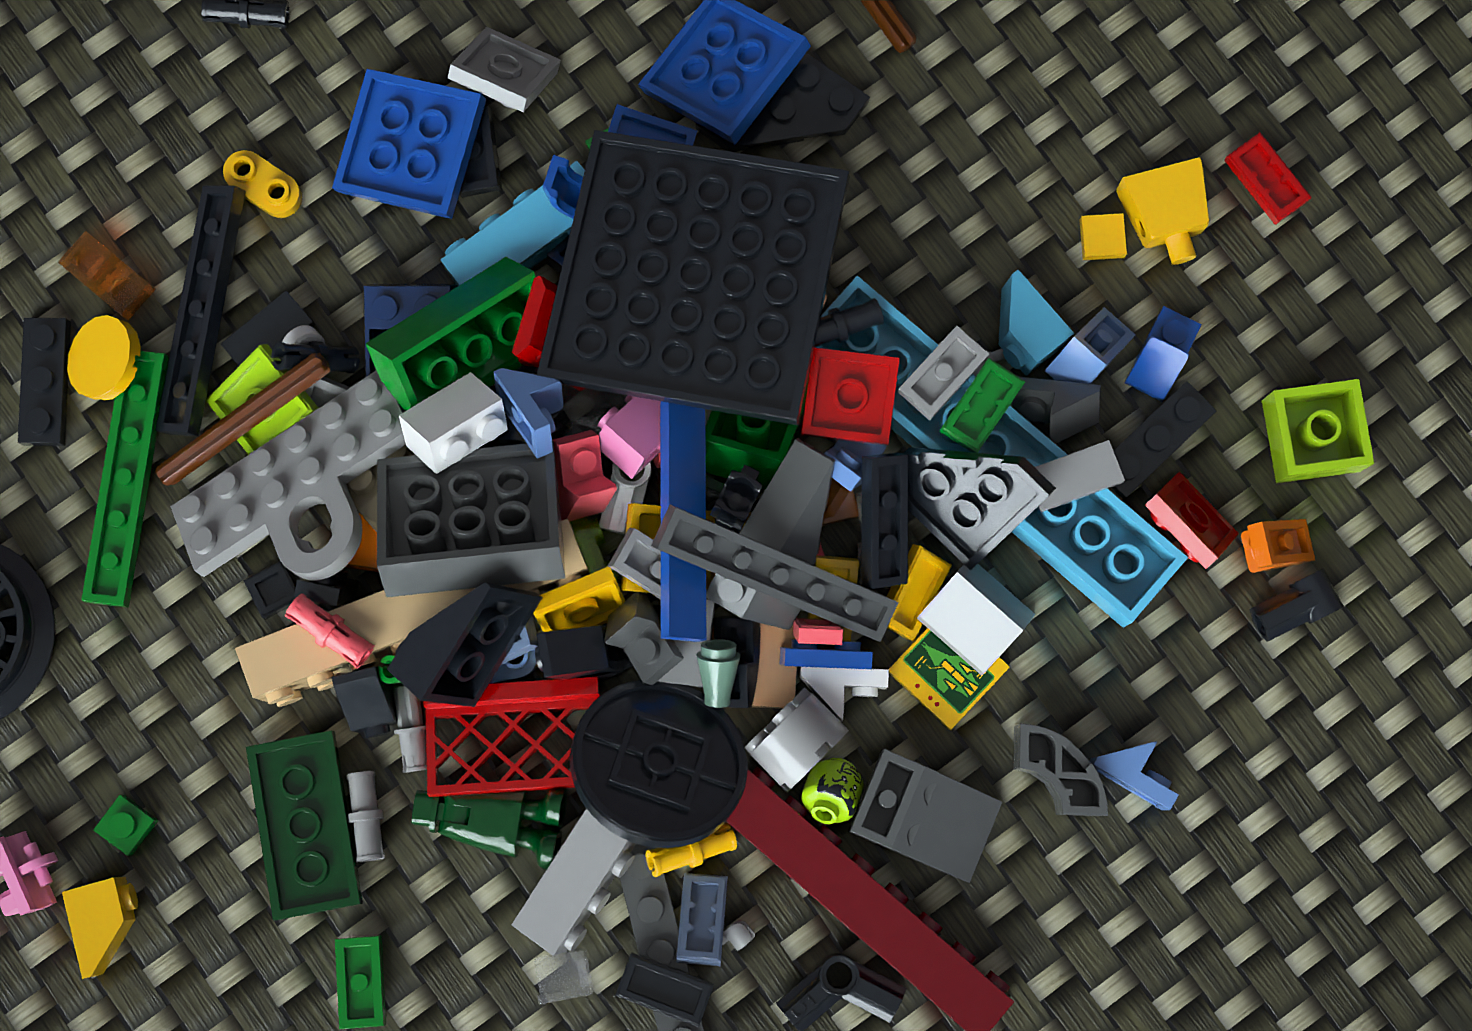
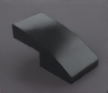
M738 616L713 618L714 639L729 640L736 643V652L740 654L731 692V704L727 707L750 708L753 704L758 677L760 623L742 619Z

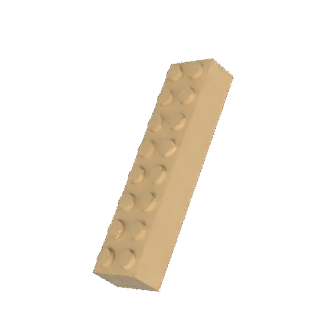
M569 520L561 521L565 579L501 586L536 592L541 595L591 574ZM475 588L386 597L383 590L329 611L328 613L332 616L338 614L345 619L344 624L369 643L375 645L371 655L358 669L328 646L322 648L315 643L316 638L298 624L236 647L235 650L251 695L255 699L268 702V704L276 703L278 707H282L302 699L301 692L309 688L317 687L318 691H323L334 687L331 678L333 676L371 667L378 668V666H384L380 662L381 659L387 655H396L398 646L406 639L409 632Z

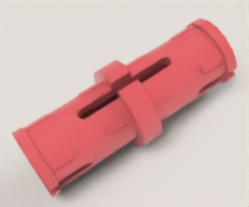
M303 593L294 599L286 611L285 617L291 619L316 638L315 643L322 648L328 646L357 669L364 664L373 651L375 645L369 643L344 624L345 619L338 614L332 616Z

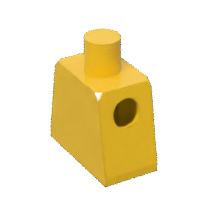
M1198 157L1123 177L1116 188V192L1142 245L1145 248H1152L1166 244L1172 265L1185 263L1196 258L1191 237L1202 234L1209 225L1201 158Z

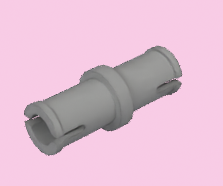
M375 771L348 774L346 776L349 784L352 813L348 814V822L353 824L357 853L356 862L385 859L380 829V820L384 819L383 810L378 809L374 778Z

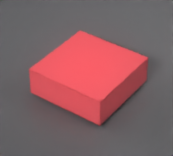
M796 618L793 622V636L798 643L842 645L843 629L838 624L826 619Z

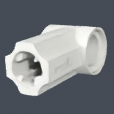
M613 463L610 481L616 484L617 490L605 511L602 512L598 528L625 535L628 504H643L652 473L650 463L645 466L643 476L636 481L625 480L620 475V468Z

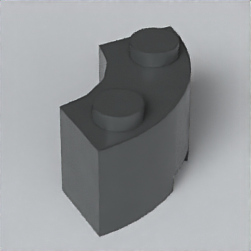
M1022 723L1014 726L1013 770L1030 773L1045 784L1053 797L1056 815L1108 816L1106 793L1099 774L1093 764L1089 762L1070 740L1044 727Z

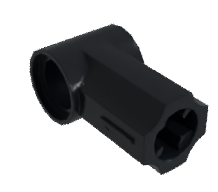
M1324 568L1289 585L1290 589L1274 595L1249 609L1254 626L1266 642L1306 622L1311 624L1344 607Z

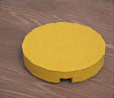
M109 315L94 317L82 326L73 339L68 353L67 364L70 383L79 394L95 400H110L126 390L135 377L138 367L133 366L135 355L140 356L141 350L139 338L134 328L128 322Z

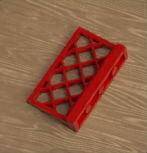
M598 677L488 684L475 707L423 701V706L426 710L427 795L429 797L547 790L552 788H575L571 772L564 766L570 760L571 748L558 761L542 745L557 728L561 729L573 740L574 733L563 722L574 710H587L601 696V686ZM563 711L557 718L550 713ZM530 713H542L553 722L536 741L519 727ZM519 714L514 721L507 716ZM498 715L509 726L493 743H490L476 728L487 716ZM475 717L470 724L464 718ZM455 718L465 729L447 746L437 737L436 719ZM514 731L532 745L515 764L498 750ZM472 733L488 749L470 767L454 751ZM437 745H439L444 750V752L438 758ZM537 750L555 765L543 779H531L521 770V767ZM494 753L511 769L500 781L487 782L477 771ZM450 756L467 771L455 784L438 785L437 770ZM559 771L567 776L553 778ZM516 773L523 779L510 781ZM473 776L480 783L467 782Z

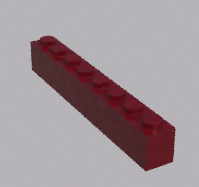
M756 766L752 772L748 770L742 797L727 822L965 1031H991L1014 1003L1006 995L1011 987L991 970L986 976L972 965L977 958L958 941L952 946L947 944L938 936L943 928L924 911L917 917L904 905L910 899L892 883L889 882L883 888L871 877L876 870L860 855L855 853L851 859L837 848L842 843V840L824 824L817 830L804 818L809 812L791 795L784 801L771 789L775 786L776 782L759 767Z

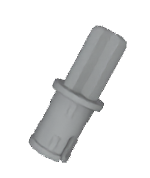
M398 686L393 690L398 729L394 730V734H399L403 773L426 770V725L423 723L421 702L405 686Z

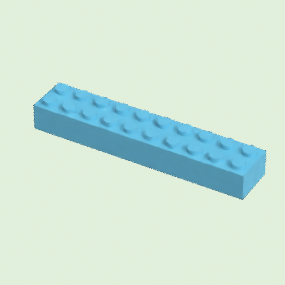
M856 276L821 317L827 316L830 309L837 307L841 311L875 298L880 305L884 324L851 334L845 342L839 343L837 340L815 348L900 358L891 429L915 448L970 452L939 431L976 376L972 374L929 421L898 393V389L935 350L938 344L860 277ZM1011 406L1008 407L978 452L1025 457L1034 467L1067 455ZM1109 489L1096 492L1042 513L1038 506L1012 531L1014 535L1123 628L1131 624L1188 558Z

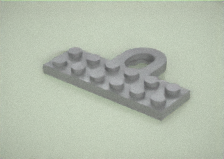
M377 370L170 506L195 572L203 577L207 576L269 534L282 564L294 574L306 580H322L331 577L341 571L352 560L361 542L362 521L346 484L376 465L377 459H384L406 445L399 415L404 410L381 381ZM317 504H326L332 518L330 525L332 537L323 548L314 549L309 541H305L299 536V521L310 507Z

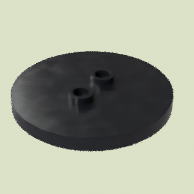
M640 679L608 690L597 698L582 716L574 734L570 752V769L574 786L581 801L591 815L601 825L619 837L636 844L655 848H673L690 845L713 834L733 814L742 797L747 780L748 764L746 750L742 737L732 719L722 708L706 706L704 704V693L681 684L657 681L654 685L643 683Z

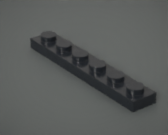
M237 186L202 187L155 431L164 434L199 436L246 192Z

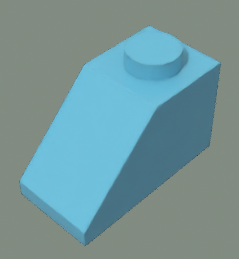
M1017 270L1001 289L999 346L1003 349V355L1007 362L1015 369H1020L1025 376H1028L1060 350L1074 332L1025 276Z

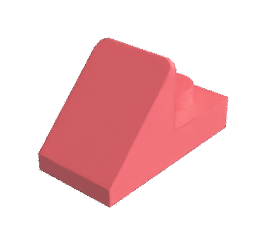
M588 430L553 439L561 521L568 519L570 522L604 512L617 487L615 483L603 475L599 435L593 430Z

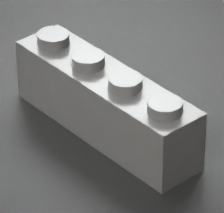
M586 808L511 925L553 956L567 950L572 952L587 933V929L583 925L591 913L598 914L607 903L611 895L607 888L614 877H622L631 866L635 858L631 851L636 843L623 839L609 831Z

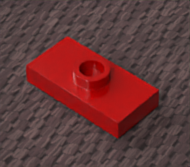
M1261 132L1224 159L1275 225L1312 198Z

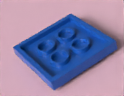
M703 0L638 85L644 94L736 145L811 45L805 36L736 0Z
M366 69L332 189L338 193L452 219L486 98L481 93Z

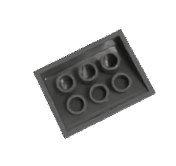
M552 441L553 452L538 459L527 444L479 448L438 474L416 455L377 459V568L386 597L477 588L485 582L496 585H509L565 579L564 545L554 442Z

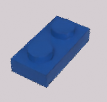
M792 639L791 647H780L779 664L797 667L872 670L873 652L861 650V642L842 641V645H835V649H818V644L798 643L796 639Z

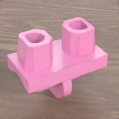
M26 831L9 837H0V877H4L9 890L0 894V907L5 916L17 913L24 915L57 903L49 885L53 880L47 869L58 862L56 854L52 852L42 856L36 842H30Z

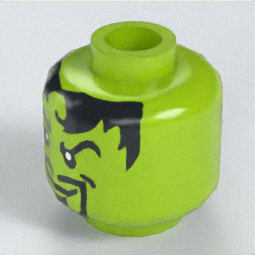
M830 758L819 761L810 770L801 796L803 806L820 823L838 824L848 821L854 816L863 792L864 782L862 776L856 770V767L845 759Z

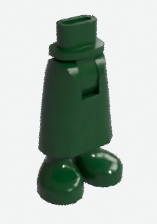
M552 788L544 798L536 800L528 799V791L429 797L427 791L417 790L411 823L427 826L431 833L438 832L443 836L464 844L515 858L518 856L520 847L529 849L535 853L537 864L542 869L547 870L560 850L562 831L525 828L521 825V822L524 819L551 826L562 827L566 814L567 789Z

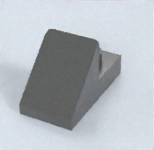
M1019 377L1025 383L1012 401V408L1028 421L1050 423L1049 439L1053 443L1057 444L1099 423L1101 385Z
M635 592L608 616L605 643L624 649L643 683L654 685L684 659L674 640L661 639V619L645 592Z

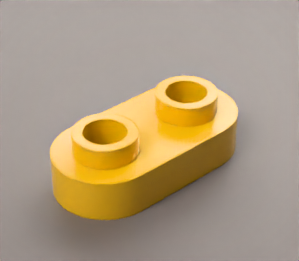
M248 150L237 151L225 161L223 176L227 184L245 190V199L269 215L285 218L291 216L299 209L302 202V192L296 181L256 153ZM249 165L250 171L247 175H237L238 169L241 166ZM278 187L284 188L285 192L282 197L278 199L271 197L274 189Z

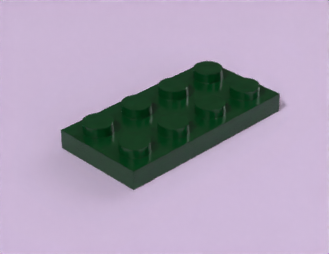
M331 730L247 746V759L273 921L363 904L351 827L348 822V808L335 731Z

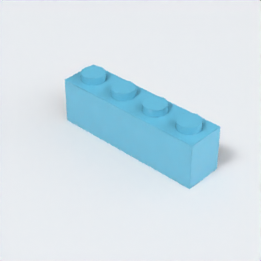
M578 161L570 165L576 173L584 176L585 170ZM543 185L535 191L528 189L514 200V206L501 216L499 213H496L483 221L479 226L480 231L468 240L461 238L451 244L446 249V256L441 259V262L457 286L504 257H508L531 269L544 260L553 248L570 235L573 218L564 215L552 206L543 190Z

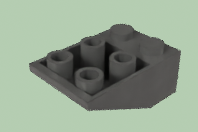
M883 749L879 754L848 832L970 883L1002 801L926 766Z

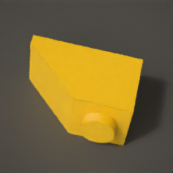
M113 877L62 892L82 979L104 974L136 920L134 909L138 908L137 894L134 886L131 883L127 884L126 877Z

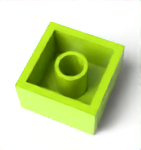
M1359 379L1274 390L1262 400L1276 483L1356 473L1374 464Z

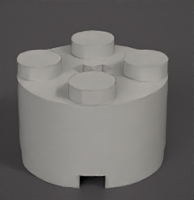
M804 688L745 746V749L788 792L849 730L813 693Z

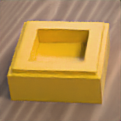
M1123 213L1081 216L1079 221L1083 260L1125 258L1127 249Z

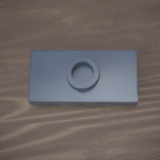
M684 873L676 963L721 966L728 876Z

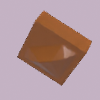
M835 479L831 481L827 509L824 512L822 526L859 518L854 491L850 492Z

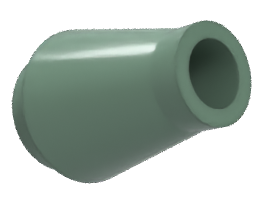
M723 639L704 641L701 643V651L696 654L704 690V704L714 708L727 707L731 704V692L740 654L736 652V643Z

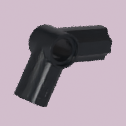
M835 953L825 957L818 967L778 1000L776 1004L798 1031L807 1029L841 998L890 1023L903 1000L907 988L852 960L847 955ZM835 962L846 963L850 968V979L843 986H833L827 981V969Z

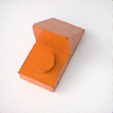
M1306 519L1259 522L1248 525V530L1241 533L1248 569L1252 573L1315 561Z

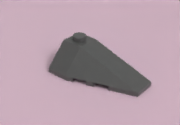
M797 438L739 534L815 566L816 555L819 553L820 533L824 512L827 509L835 460ZM715 574L706 591L708 599L742 619L786 630L792 628L794 620H796L802 610L718 574Z

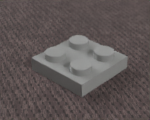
M486 27L450 64L448 79L463 85L468 90L479 92L495 99L508 108L524 112L557 75L561 60Z

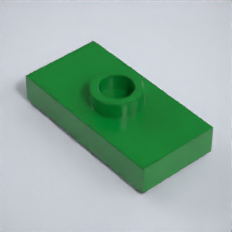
M988 358L939 432L968 451L978 453L1025 381Z

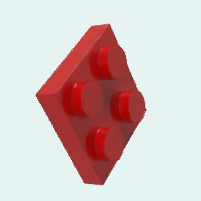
M814 347L801 434L804 436L889 446L900 358Z
M1180 471L1145 504L1150 510V516L1155 524L1165 531L1169 530L1180 542V547L1184 554L1190 560L1199 562L1205 569L1221 556L1239 534Z

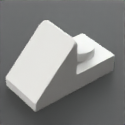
M800 668V679L841 722L843 721L844 688H852V696L878 697V689L888 688L889 670Z

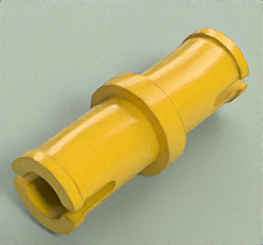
M725 823L710 836L693 844L646 850L647 865L649 870H652L654 877L661 876L663 873L689 865L691 868L700 866L706 858L729 850H735L737 848L735 833L733 829L730 830V824Z

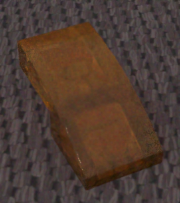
M87 231L81 235L58 261L61 266L127 321L156 290Z

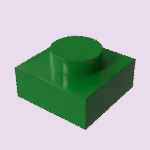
M119 795L93 831L125 855L132 856L159 820L127 796Z

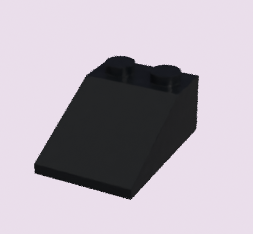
M485 582L409 632L406 639L398 646L396 655L387 670L420 701L475 707L543 597L536 592Z

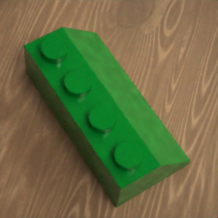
M504 257L366 343L381 381L404 412L470 372L486 386L490 387L495 384L494 371L500 368L515 371L523 366L512 353V349L531 286L536 277L533 270L508 257Z

